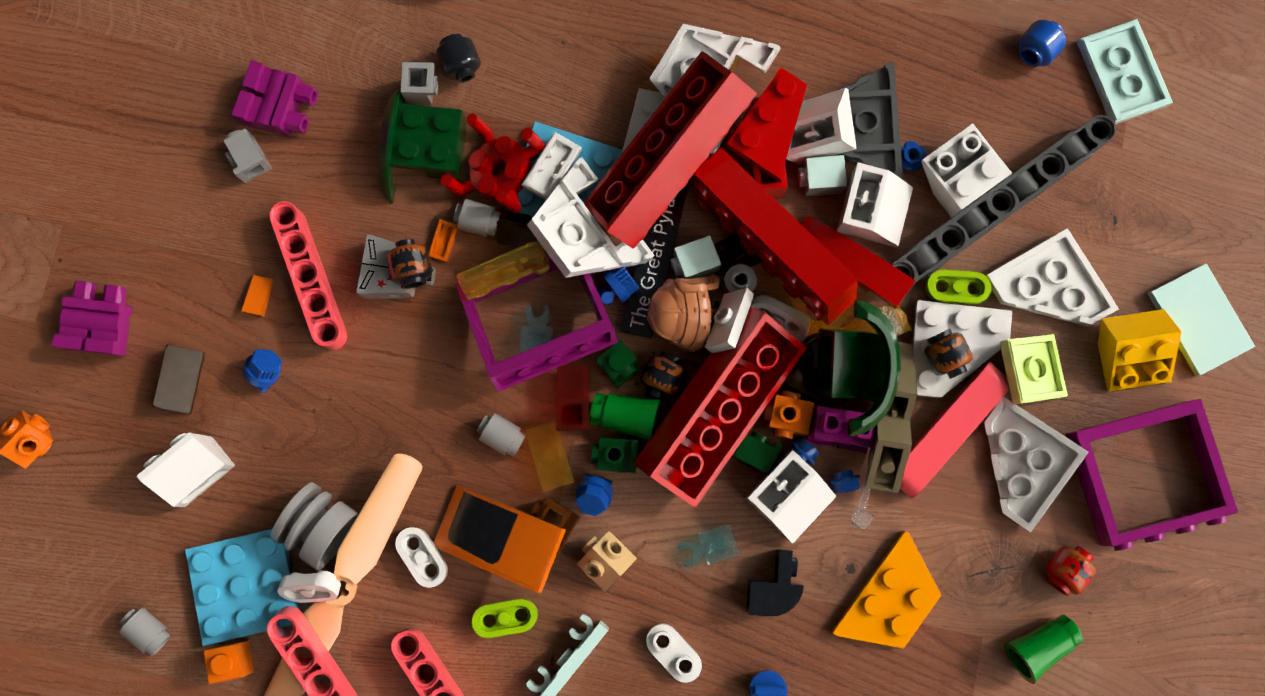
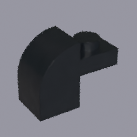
M776 549L774 582L748 579L746 613L748 615L779 616L789 612L797 605L802 596L804 585L791 583V577L797 576L798 559L792 557L793 551Z

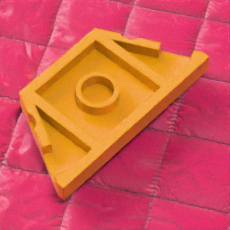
M902 531L831 632L834 635L905 648L941 597L937 585L908 532Z

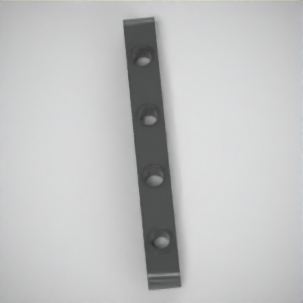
M1098 115L1077 130L1074 129L905 252L892 265L914 279L915 283L922 281L1092 157L1096 151L1115 136L1116 125L1113 120L1107 116ZM1091 129L1097 130L1101 135V139L1096 138L1092 134ZM1042 164L1051 167L1052 175L1044 172ZM992 199L999 200L1003 204L1004 210L999 211L995 209ZM943 235H948L954 240V248L947 247L943 243Z

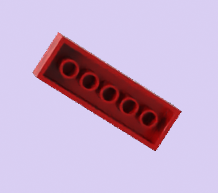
M701 51L585 200L584 205L607 232L634 249L646 237L649 229L660 215L665 213L668 205L679 191L687 185L688 180L698 167L707 160L710 152L721 138L726 136L740 114L749 107L750 102L757 93L733 72Z
M722 147L698 167L693 177L695 181L694 190L698 194L697 202L700 207L708 214L712 211L719 218L718 223L722 229L729 235L733 232L740 239L739 244L750 256L755 254L762 261L761 266L771 277L777 276L783 281L785 291L795 300L799 297L807 305L805 309L815 321L819 322L822 320L829 326L854 303V300L857 299L858 278Z
M750 306L736 348L710 353L633 464L696 508L807 347L766 312Z

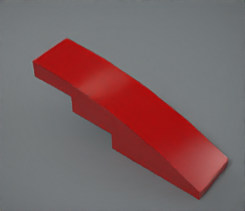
M807 215L801 223L858 278V287L867 293L868 291L872 292L894 309L898 307L916 282L873 252L820 221Z

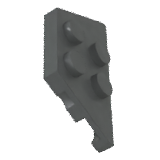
M888 62L876 72L870 75L866 74L857 79L852 85H846L841 88L848 89L857 149L836 156L844 155V159L855 164L862 163L889 170L902 179L894 62Z

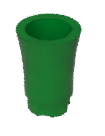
M596 393L591 407L590 423L602 425V428L618 431L648 442L657 429L661 400L623 397L614 394L607 396Z
M1063 614L1055 620H1049L1028 634L1005 643L1004 648L1008 658L1020 675L1029 683L1035 684L1046 671L1073 652L1075 647L1080 645L1084 639L1075 622Z

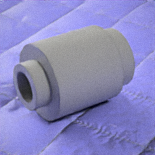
M465 199L463 204H457L453 221L458 222L457 229L483 237L488 235L495 237L497 221L501 219L502 213L495 211V207Z
M738 264L732 266L727 271L723 280L724 293L748 288L753 293L757 283L755 272L747 265ZM735 278L743 279L746 284L738 285L735 282Z
M496 413L491 418L486 415L476 431L481 434L480 442L504 456L509 454L512 457L515 456L526 437V434L520 431V427Z
M141 608L138 611L135 609L130 610L119 623L122 626L119 634L143 654L147 652L154 656L171 638V635L166 631L167 627L145 608Z

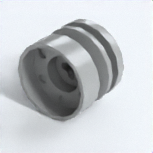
M310 482L285 506L272 529L271 539L278 544L285 542L284 547L288 551H293L303 543L299 559L316 571H319L336 556L338 548L359 513L341 501L328 510L332 494L327 491L321 493V487L314 482Z

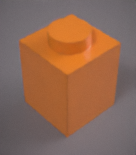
M249 640L218 646L204 651L209 684L242 678L254 673Z

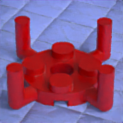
M471 113L467 116L466 123L481 135L484 145L478 151H474L469 157L470 179L461 184L451 175L445 174L441 177L440 182L460 198L477 190L487 198H494L511 213H519L521 211V204L517 194L523 189L522 183L526 178L527 172L529 173L531 170L530 159L541 154L546 143L530 128H525L521 132L522 139L529 144L525 148L508 136H501L495 139L492 129L476 114ZM501 163H506L504 172L500 175H495L496 167Z

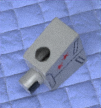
M367 234L356 292L363 299H404L414 297L416 288L402 289L401 285L391 280L387 253L396 248L395 242ZM432 267V275L426 279L427 283L425 285L433 286L436 275L435 267Z

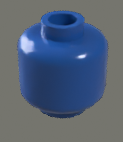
M1037 20L1033 22L1018 41L1020 58L1032 67H1043L1051 64L1066 45V36L1062 27L1055 21Z

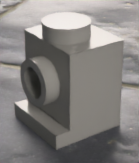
M402 62L401 94L407 104L432 105L433 95L438 93V78L434 76V63Z
M246 128L229 133L225 140H223L229 150L225 155L234 168L233 172L244 183L272 169L256 138Z

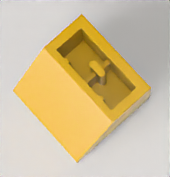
M1165 309L1101 318L1098 349L1108 391L1172 382L1182 331Z

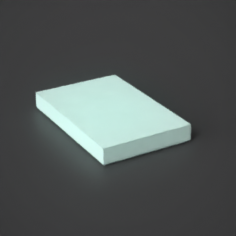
M1138 19L1080 38L1077 42L1105 112L1113 120L1114 124L1156 111L1173 103Z
M1207 263L1147 293L1157 310L1165 309L1182 331L1179 349L1195 377L1255 347Z

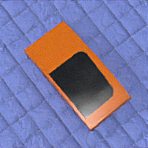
M457 485L434 540V545L436 548L536 593H542L566 529Z

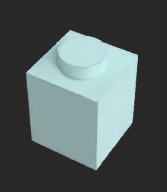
M844 155L806 158L802 168L798 169L799 187H804L805 197L835 195L844 192L847 187Z
M710 235L674 248L675 258L670 259L676 277L682 276L683 279H693L720 271L721 262Z

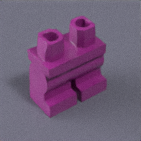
M251 60L242 84L247 91L240 90L232 116L243 126L280 133L287 137H290L291 132L305 134L309 125V118L305 114L298 113L301 104L313 107L316 104L319 92L314 87L304 83L298 75L265 67L262 63Z
M75 281L71 297L63 296L61 306L64 307L60 313L59 334H54L52 347L126 356L129 316H131L133 308L125 305L126 288L105 285L102 301L95 300L97 284Z
M817 406V409L813 410L809 434L805 436V439L813 445L833 448L835 443H838V449L866 453L867 448H873L876 426L862 435L849 437V419L857 418L864 413Z

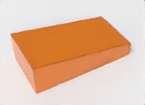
M439 219L429 251V257L448 262L459 231L457 224Z
M253 275L241 311L246 314L264 317L274 280Z

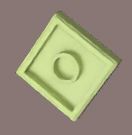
M1054 334L1000 341L1013 405L1068 396Z

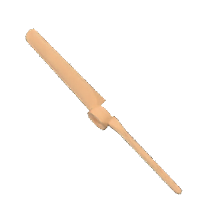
M395 454L338 548L333 574L339 582H346L345 589L349 592L343 591L334 601L314 602L303 613L328 652L340 633L344 606L354 598L358 587L357 583L376 565L422 471L421 463L406 454ZM297 648L301 657H312L311 651L308 648ZM282 657L264 696H303L305 690Z

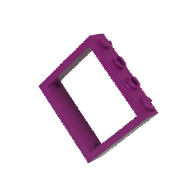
M530 251L520 258L507 263H500L493 269L478 275H471L470 278L455 284L488 375L497 392L618 343L614 328L590 273L579 275L598 322L498 363L475 303L559 268L549 255Z
M1201 398L1066 433L1068 439L1089 452L1078 466L1077 473L1100 546L1114 547L1115 551L1134 547L1133 541L1144 538L1146 543L1162 540L1165 538V532L1175 530L1176 534L1196 530L1195 524L1206 522L1207 526L1227 522L1226 516L1239 513ZM1185 416L1214 507L1118 533L1090 442Z

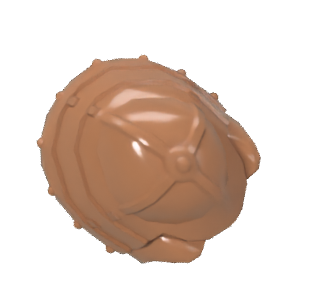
M710 274L709 276L693 279H667L651 297L646 318L652 331L670 344L683 350V352H695L701 349L709 337L711 328V304L708 291H714L719 288V277Z

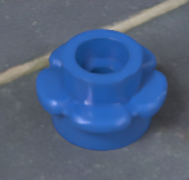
M914 141L904 143V146H901L902 169L905 171L920 170L923 167L921 161L927 157L925 148L918 146V143ZM909 154H913L914 158H909Z
M802 436L796 442L791 441L792 450L806 463L814 465V459L819 455L818 450Z
M846 470L835 473V480L830 482V485L834 487L835 494H842L860 489L858 479H861V476H854L853 470Z

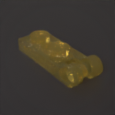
M534 241L458 273L456 277L469 301L473 298L483 297L489 291L503 285L513 284L531 273L545 274L550 268V262L543 246L539 242Z

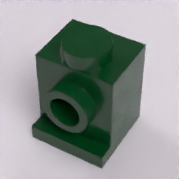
M621 340L596 360L597 366L617 388H620L642 368L637 362V357Z
M752 431L751 435L747 434L731 458L764 475H768L783 445L777 442L772 447L768 445L770 440L767 437Z
M600 437L599 444H593L591 463L597 464L598 471L636 474V466L633 463L637 458L638 440ZM611 449H618L621 456L617 461L609 459L608 453Z

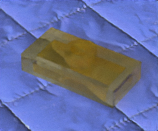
M552 421L525 430L543 492L575 483L557 422Z

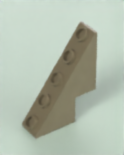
M898 342L901 365L898 389L890 409L876 425L873 448H869L865 488L894 493H899L912 447L910 419L917 397L913 344Z

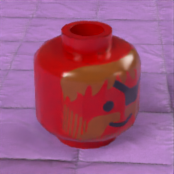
M1066 546L1061 547L1045 566V571L1048 575L1046 581L1066 596H1069L1070 593L1075 595L1081 594L1097 574L1095 566L1091 563L1094 559L1093 556L1079 546H1076L1075 549Z

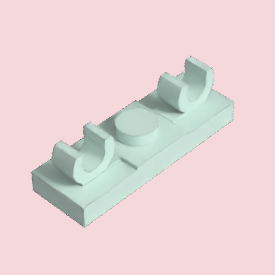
M582 614L580 619L586 623L587 630L584 633H578L574 628L569 630L571 637L576 640H582L574 651L569 647L556 662L560 668L552 678L550 671L546 667L540 666L537 671L544 676V683L537 685L529 679L526 683L527 687L532 692H541L539 696H556L608 632L609 627L600 620L594 628L592 619Z

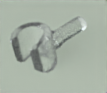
M866 482L863 485L858 507L851 515L852 524L862 530L867 529L874 518L873 514L865 510L871 490L865 488Z

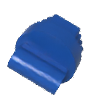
M625 267L607 270L602 274L608 284L600 285L597 288V292L605 304L612 303L616 295L624 303L631 298V294L639 289V286Z
M257 349L246 359L242 367V374L250 384L263 393L273 386L279 378L282 360L273 350Z
M586 473L585 477L580 480L576 490L575 503L579 506L580 512L597 516L606 511L613 496V481Z
M762 670L752 677L749 684L750 696H787V685L779 673L773 670Z

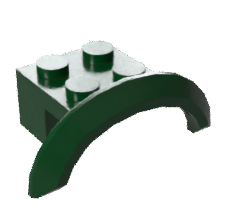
M401 85L388 99L383 117L379 146V184L382 193L390 204L394 203L395 195L392 167L425 170L429 178L441 179L443 175L449 174L457 181H460L467 129L466 117L461 109L402 104L405 99L401 94Z
M854 300V317L867 321L876 332L858 329H819L816 394L831 398L856 397L874 402L864 414L857 418L849 419V437L862 435L873 429L884 418L896 395L901 370L900 347L895 329L888 317L874 305Z

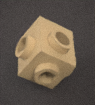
M608 531L600 540L594 536L584 546L582 551L586 555L577 565L605 592L637 558Z

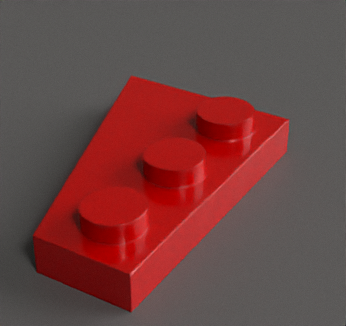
M781 67L727 142L726 147L779 182L808 84Z

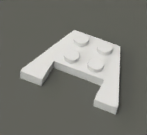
M683 24L649 79L665 98L701 51L708 54L727 69H730L738 57L765 74L780 51V46ZM726 136L721 138V140L717 143L714 149L710 152L711 154H714L718 150Z
M582 157L568 171L527 226L565 278L649 262L655 255L643 240L634 249L625 243L615 246L579 198L578 194L594 186L599 180Z

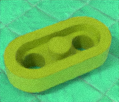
M938 270L926 280L925 291L928 297L935 302L977 305L989 297L991 283L988 277L980 272ZM936 283H943L945 292H939L936 289ZM968 285L976 287V295L968 292Z
M526 598L486 604L475 611L472 617V627L483 638H494L526 632L537 622L538 610L535 604ZM518 609H525L527 611L528 617L526 620L521 621L516 617ZM490 614L495 617L496 622L494 626L490 627L485 624L484 618L486 615Z

